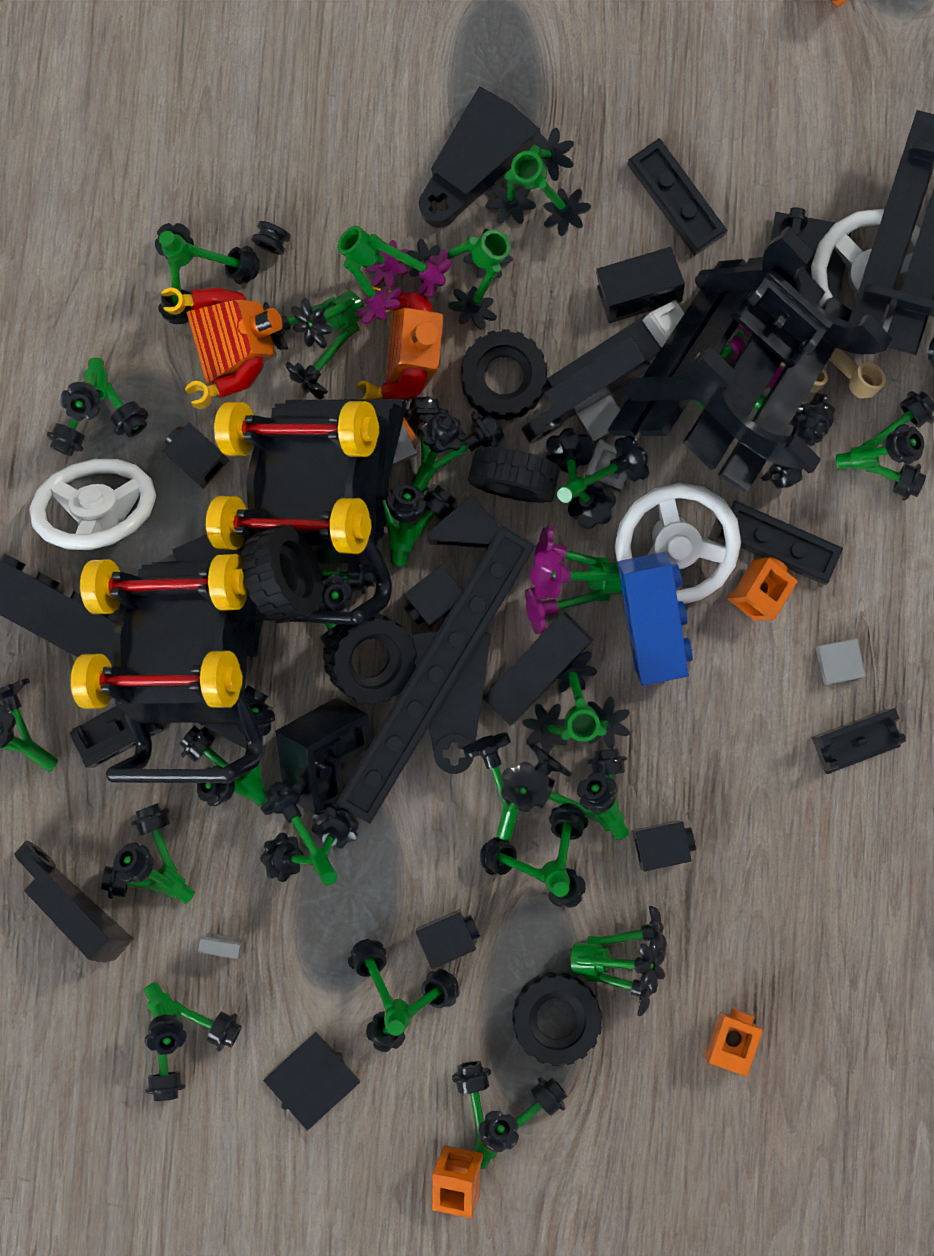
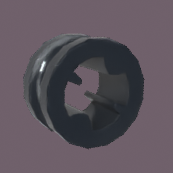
M259 221L257 227L260 231L252 236V242L266 251L283 255L285 252L283 244L290 241L291 235L275 224Z

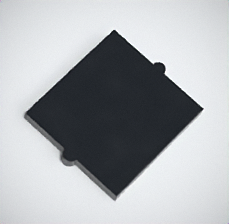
M317 1031L263 1080L282 1101V1109H289L307 1131L360 1083V1080L341 1060L342 1054L340 1052L335 1053Z

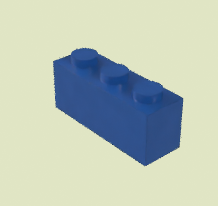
M665 552L617 561L634 670L641 685L688 677L687 662L693 661V654L689 639L683 638L682 625H686L688 621L683 601H678L676 588L682 587L678 564H672Z

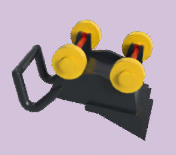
M403 399L286 400L285 403L275 404V408H272L271 417L269 418L254 415L250 406L244 402H225L219 407L214 423L215 440L219 450L227 456H245L252 448L253 452L246 481L248 509H246L243 501L237 496H217L208 507L206 531L212 546L216 549L236 550L241 547L245 538L251 539L250 537L280 525L286 524V527L291 525L296 531H300L304 538L310 542L312 550L319 560L318 563L368 564L375 579L376 589L374 596L351 612L317 610L312 612V614L288 622L361 625L388 605L392 592L391 576L381 552L374 544L377 500H386L388 496L389 478L407 401ZM264 615L263 620L270 621L269 619H267V616Z
M217 555L213 560L152 562L151 565H142V569H138V576L120 572L116 563L110 559L90 560L84 566L80 579V592L86 609L92 614H112L120 606L113 632L114 667H112L109 659L103 654H82L74 662L71 672V691L77 705L83 709H102L108 705L111 698H114L115 704L124 712L125 720L135 739V754L107 769L106 778L110 782L231 783L258 766L263 751L262 736L253 712L244 699L248 657H256L258 655L259 637L265 614L257 609V605L252 601L249 590L245 586L244 573L241 567L243 559L239 555ZM238 722L246 740L245 755L222 769H143L148 764L152 753V739L146 723Z

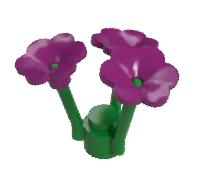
M549 525L543 527L535 549V563L530 572V580L535 587L525 589L526 611L535 634H543L546 630L545 617L558 614L560 609L593 601H609L610 594H622L617 563H610L608 557L588 556L568 551L566 546L553 544L554 528ZM567 559L592 566L588 571H570L561 562ZM569 580H586L589 589L595 590L593 593L560 601L555 600L561 592V583H568ZM548 597H549V598H554V599H549V600H545V601H541V600H540V599H547Z

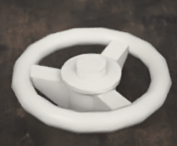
M884 209L857 211L835 223L818 243L811 265V276L825 291L819 302L821 308L828 298L833 297L828 288L827 266L834 248L849 268L848 283L857 296L872 249L863 252L847 234L860 227L880 225ZM915 225L911 238L914 247L921 230L917 225ZM913 253L905 256L900 274L907 272ZM892 317L885 319L883 328L886 332H888Z
M91 459L71 464L51 475L36 490L29 509L31 524L34 530L46 542L67 550H93L113 545L135 533L150 517L156 499V492L153 480L137 465L120 459ZM95 474H116L131 479L115 490L102 484L87 485L78 490L68 485L76 479ZM139 496H140V500H139L138 506H137L136 509L126 518L127 514L129 513V511L131 510V508L133 507V505L135 504V502L137 501V499H138ZM52 497L78 522L79 526L75 534L55 529L47 521L45 510Z
M675 483L654 488L635 501L619 523L614 547L617 561L632 558L630 546L634 528L647 511L658 505L660 520L653 528L652 540L654 544L648 555L665 552L672 564L677 563L679 569L692 565L699 557L720 563L714 573L696 587L676 591L678 601H683L684 604L700 601L722 587L736 567L742 543L738 519L723 498L704 486ZM681 498L698 501L711 509L723 525L725 546L702 537L694 526L679 517L675 499Z

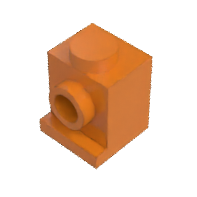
M772 557L755 559L751 562L734 592H730L726 599L754 621L775 620L798 580L787 572V566L778 559Z
M735 1008L731 1009L730 1015L720 1012L708 1048L705 1049L703 1055L707 1062L748 1077L763 1033L761 1027L753 1024L755 1016ZM730 1031H737L739 1033V1040L735 1044L726 1043V1036Z
M443 1145L432 1174L433 1211L472 1219L480 1196V1174L483 1153Z

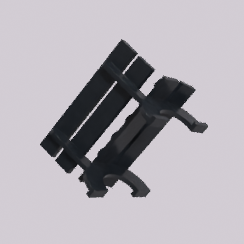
M920 110L916 111L848 321L860 322L864 315L870 313L883 327L889 306H896L887 332L893 338L888 348L912 355H917L928 317H934V189L901 291L895 290L934 169V114ZM934 337L932 338L928 349V360L931 362L933 368Z
M789 226L782 231L781 235L771 241L763 257L749 258L747 263L744 259L719 261L714 269L701 270L698 273L695 283L700 288V291L643 377L629 378L624 384L623 391L629 398L607 431L612 436H636L638 432L642 436H667L689 401L698 400L705 408L683 443L712 470L717 467L732 441L736 438L738 443L718 473V476L742 492L749 491L767 460L786 467L803 468L807 473L815 471L821 459L797 434L782 436L835 348L855 354H876L886 351L893 338L870 313L864 315L860 322H848L852 310L835 298H828L822 308L818 305L825 291L802 267L807 265L814 252ZM773 269L833 324L809 355L804 353L799 362L792 368L784 367L755 416L750 420L747 417L782 361L752 335L732 366L719 354L739 325L730 314L750 285Z

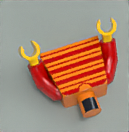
M373 287L374 290H381V288ZM401 292L397 300L400 302V305L392 309L393 312L391 314L385 383L380 387L366 380L360 381L357 384V388L366 391L365 396L361 399H409L417 397L437 372L440 358L443 314L433 312V306L427 296L414 292Z
M169 287L161 292L162 296L177 295L179 298V302L175 307L163 308L166 312L176 315L181 313L186 306H192L193 310L187 312L206 384H212L206 386L201 381L190 382L185 388L188 394H193L200 390L204 391L203 397L192 401L191 404L197 409H205L212 402V397L218 396L221 399L249 389L264 368V363L274 355L275 350L270 334L281 330L283 327V321L279 312L275 308L263 310L260 302L248 301L242 293L220 287L193 289L191 294L184 295L175 288Z

